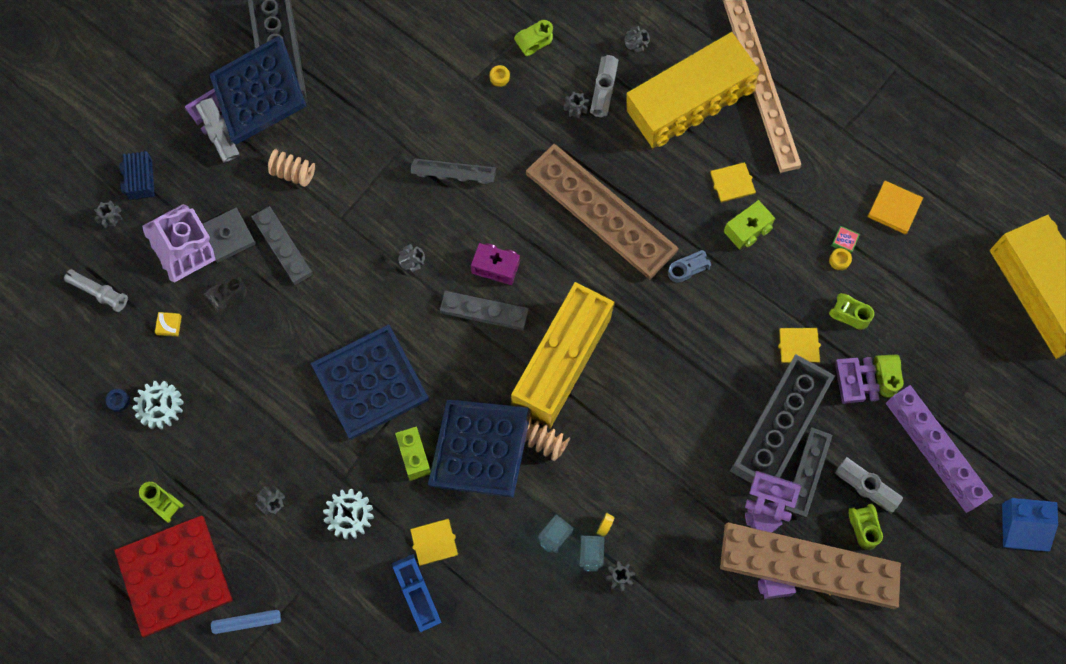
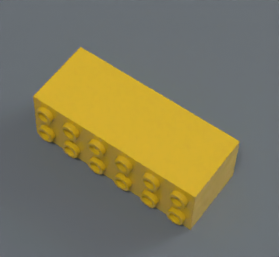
M730 32L627 92V112L652 148L656 146L661 147L675 135H682L692 125H699L709 115H716L726 105H733L743 95L748 96L756 89L760 69L733 32Z
M1046 215L1005 233L989 251L1055 359L1066 355V240L1058 231L1056 223L1051 220L1049 215Z
M576 282L573 284L512 392V406L528 407L531 410L530 417L532 416V420H539L540 424L548 425L547 428L551 429L611 320L614 301Z

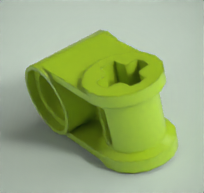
M541 20L529 28L518 32L514 40L524 55L530 56L552 42L553 26L549 21Z
M840 293L837 295V302L829 314L832 318L861 330L867 328L872 321L874 310L869 305L855 300L847 294ZM858 314H863L867 320L860 319Z
M899 355L875 356L874 365L876 367L877 384H879L880 388L879 393L885 398H891L903 387Z
M146 482L139 489L140 498L168 523L171 521L172 515L184 506L174 496L167 493L154 482ZM151 489H156L155 497L148 499L147 493Z
M868 504L867 507L860 509L849 508L850 522L854 528L859 546L865 550L874 549L883 539V533L874 505ZM865 534H871L874 537V542H869Z

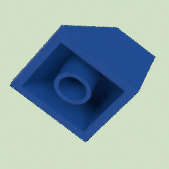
M1011 498L1002 503L1003 548L1049 552L1058 527L1057 502Z

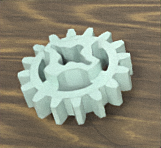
M157 381L153 382L152 387L145 384V391L138 390L141 395L140 398L134 397V401L138 403V405L133 406V409L138 412L135 414L138 420L141 419V423L144 426L148 424L151 429H154L156 425L159 429H163V424L165 423L168 426H172L170 420H178L176 413H182L183 411L178 407L184 404L182 399L179 398L181 396L180 392L175 391L176 388L172 384L168 386L165 381L161 383V386Z
M352 489L349 490L348 494L340 490L341 496L337 497V495L333 494L334 501L326 502L330 508L323 510L324 514L329 516L324 519V522L326 524L331 523L328 529L330 532L335 530L334 535L336 537L343 533L344 539L347 540L349 534L355 539L357 538V532L365 534L364 526H371L367 520L374 517L373 514L368 513L373 507L372 505H366L369 502L367 497L361 499L362 493L360 491L354 495ZM354 500L353 503H345L344 501ZM338 507V515L334 519V511ZM343 508L352 513L354 521L345 515ZM362 510H363V518H362V520H361V522H360V521H359V514H360V513L362 512ZM345 525H352V526H353V528H349V529H345V528H341V527H343V526H345Z

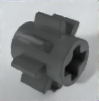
M636 26L626 32L625 44L628 49H634L635 53H638L648 47L647 44L650 41V37L646 30H640V27Z
M573 92L570 97H565L564 110L569 111V117L575 116L580 118L582 113L587 114L589 99L584 100V93Z
M112 201L108 203L100 202L98 208L94 209L98 215L95 217L97 223L102 222L104 228L108 226L116 227V223L122 220V217L118 214L122 210L118 205L114 206Z
M410 244L403 247V251L399 252L398 260L403 269H411L412 272L421 269L420 266L424 265L425 255L418 246L413 248Z
M275 486L271 489L264 487L259 494H256L258 502L255 505L265 515L269 512L276 514L281 507H284L282 499L285 496Z
M618 561L615 569L613 567L608 568L612 575L607 576L606 580L612 581V589L619 586L621 591H624L625 584L632 586L633 583L629 578L633 577L635 573L629 572L630 564L624 567ZM624 572V579L618 581L616 579L617 574Z

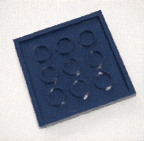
M280 36L209 74L231 142L235 145L307 107L284 41Z
M390 325L311 363L350 440L429 400Z
M447 400L428 485L435 488L514 498L531 410L528 407Z

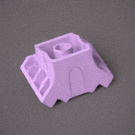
M182 204L142 226L145 237L150 241L151 248L159 257L163 269L167 270L169 280L173 282L216 260L213 248L209 243L210 237L193 208L189 209L188 206Z

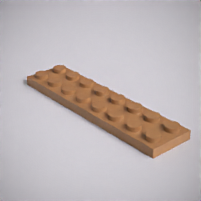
M553 144L526 170L527 176L649 280L677 253L679 249L557 145Z
M729 522L725 524L720 565L722 570L891 609L899 607L901 567L899 562Z

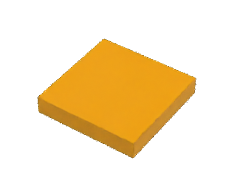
M884 181L868 214V218L903 234H907L923 197Z

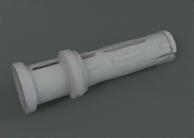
M72 269L67 272L71 276L65 274V282L95 296L99 303H106L117 312L125 307L128 300L126 294H119L108 285L101 286Z

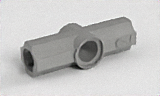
M606 55L601 57L590 113L597 117L608 115L619 61L614 56Z
M205 99L196 104V108L205 124L204 128L211 142H214L223 163L240 156L235 144L231 142L224 118L221 117L213 99Z
M848 457L843 460L835 472L836 475L856 488L861 496L870 498L890 514L894 512L903 499L901 495L882 483L878 475L867 472ZM864 481L871 482L873 490L867 489Z

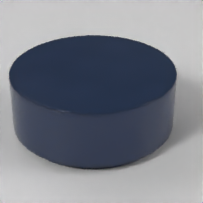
M113 389L107 394L105 402L112 411L121 412L128 407L130 398L124 390Z

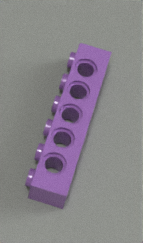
M911 385L892 396L886 402V405L966 513L993 497Z

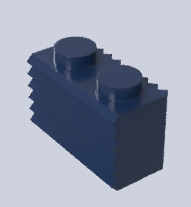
M144 151L128 153L127 155L123 154V162L119 163L120 172L124 175V181L120 182L122 193L126 194L129 200L155 197L153 164L149 153Z

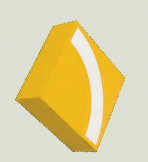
M158 312L155 329L156 335L178 336L182 316L176 313Z

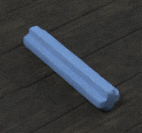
M272 610L215 620L211 622V631L214 634L275 624L281 622V614L279 610Z

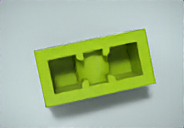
M758 200L729 221L725 226L724 233L739 250L745 246L748 248L756 242L759 235L762 234L764 236L773 229L772 224L775 217Z
M417 426L395 433L409 480L430 475L431 471Z

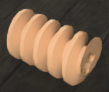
M274 149L268 162L269 174L272 176L277 175L281 179L285 178L286 181L292 180L293 183H300L304 187L307 186L313 178L315 163L308 167L309 161L305 160L301 164L300 157H297L295 162H293V155L290 154L285 159V152L278 156V150Z
M531 416L525 442L529 440V448L536 444L537 452L544 448V456L552 453L551 460L555 461L565 450L570 437L562 441V433L555 437V429L549 433L547 432L548 425L540 429V421L538 420L531 424Z

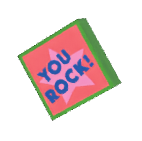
M840 226L831 246L837 249H846L851 254L860 234Z

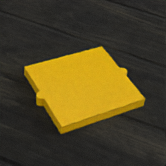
M745 162L710 172L714 182L713 188L717 190L720 202L756 193L752 183V176L749 175Z
M817 328L779 329L780 344L778 347L781 349V363H790L795 354L811 363H820L819 347L821 344L818 343Z
M449 519L410 529L414 542L413 550H416L419 566L458 556L454 541L456 536L452 533Z

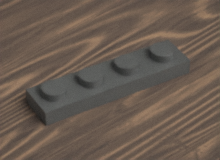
M414 159L411 165V173L419 177L431 175L437 176L439 179H448L450 177L457 178L459 181L477 180L479 183L488 184L494 182L496 167Z
M270 206L251 216L294 285L313 275Z
M445 291L440 313L524 331L528 308Z
M812 427L810 428L793 480L794 483L801 485L795 508L785 505L784 511L804 519L807 518L833 435Z

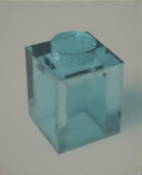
M556 514L539 534L538 539L541 541L539 544L546 551L550 552L552 550L557 553L571 536L574 528Z
M581 536L579 567H584L585 571H598V568L603 566L604 537Z

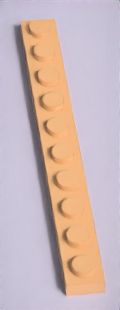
M723 0L734 35L760 69L756 89L753 93L779 171L782 173L800 169L801 162L746 0Z

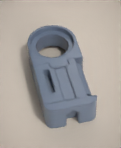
M701 250L673 262L669 267L668 277L676 283L691 278L692 275L706 270V268L709 270L711 262L709 259L706 260L707 255L705 251ZM680 267L683 269L684 274L677 277L672 273V269Z

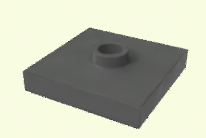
M237 207L202 224L210 237L209 243L213 248L217 263L256 244Z

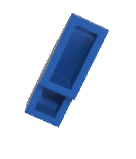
M412 554L392 563L419 631L422 632L442 623L414 555Z

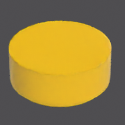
M498 65L491 69L490 81L493 85L502 87L509 82L510 72L505 66Z
M838 248L830 255L829 262L834 269L845 270L851 264L852 256L848 250Z
M608 513L605 514L597 534L603 537L607 535L614 521V516Z

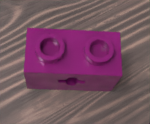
M479 243L471 264L472 274L512 285L520 264V255L509 249L505 251L498 249L489 243L485 245Z

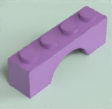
M777 502L765 503L764 505L776 508ZM750 509L745 513L747 526H751L754 529L772 533L782 525V519L777 521L772 516L763 513L758 515ZM765 579L758 580L759 592L764 595V600L792 596L796 593L795 586Z

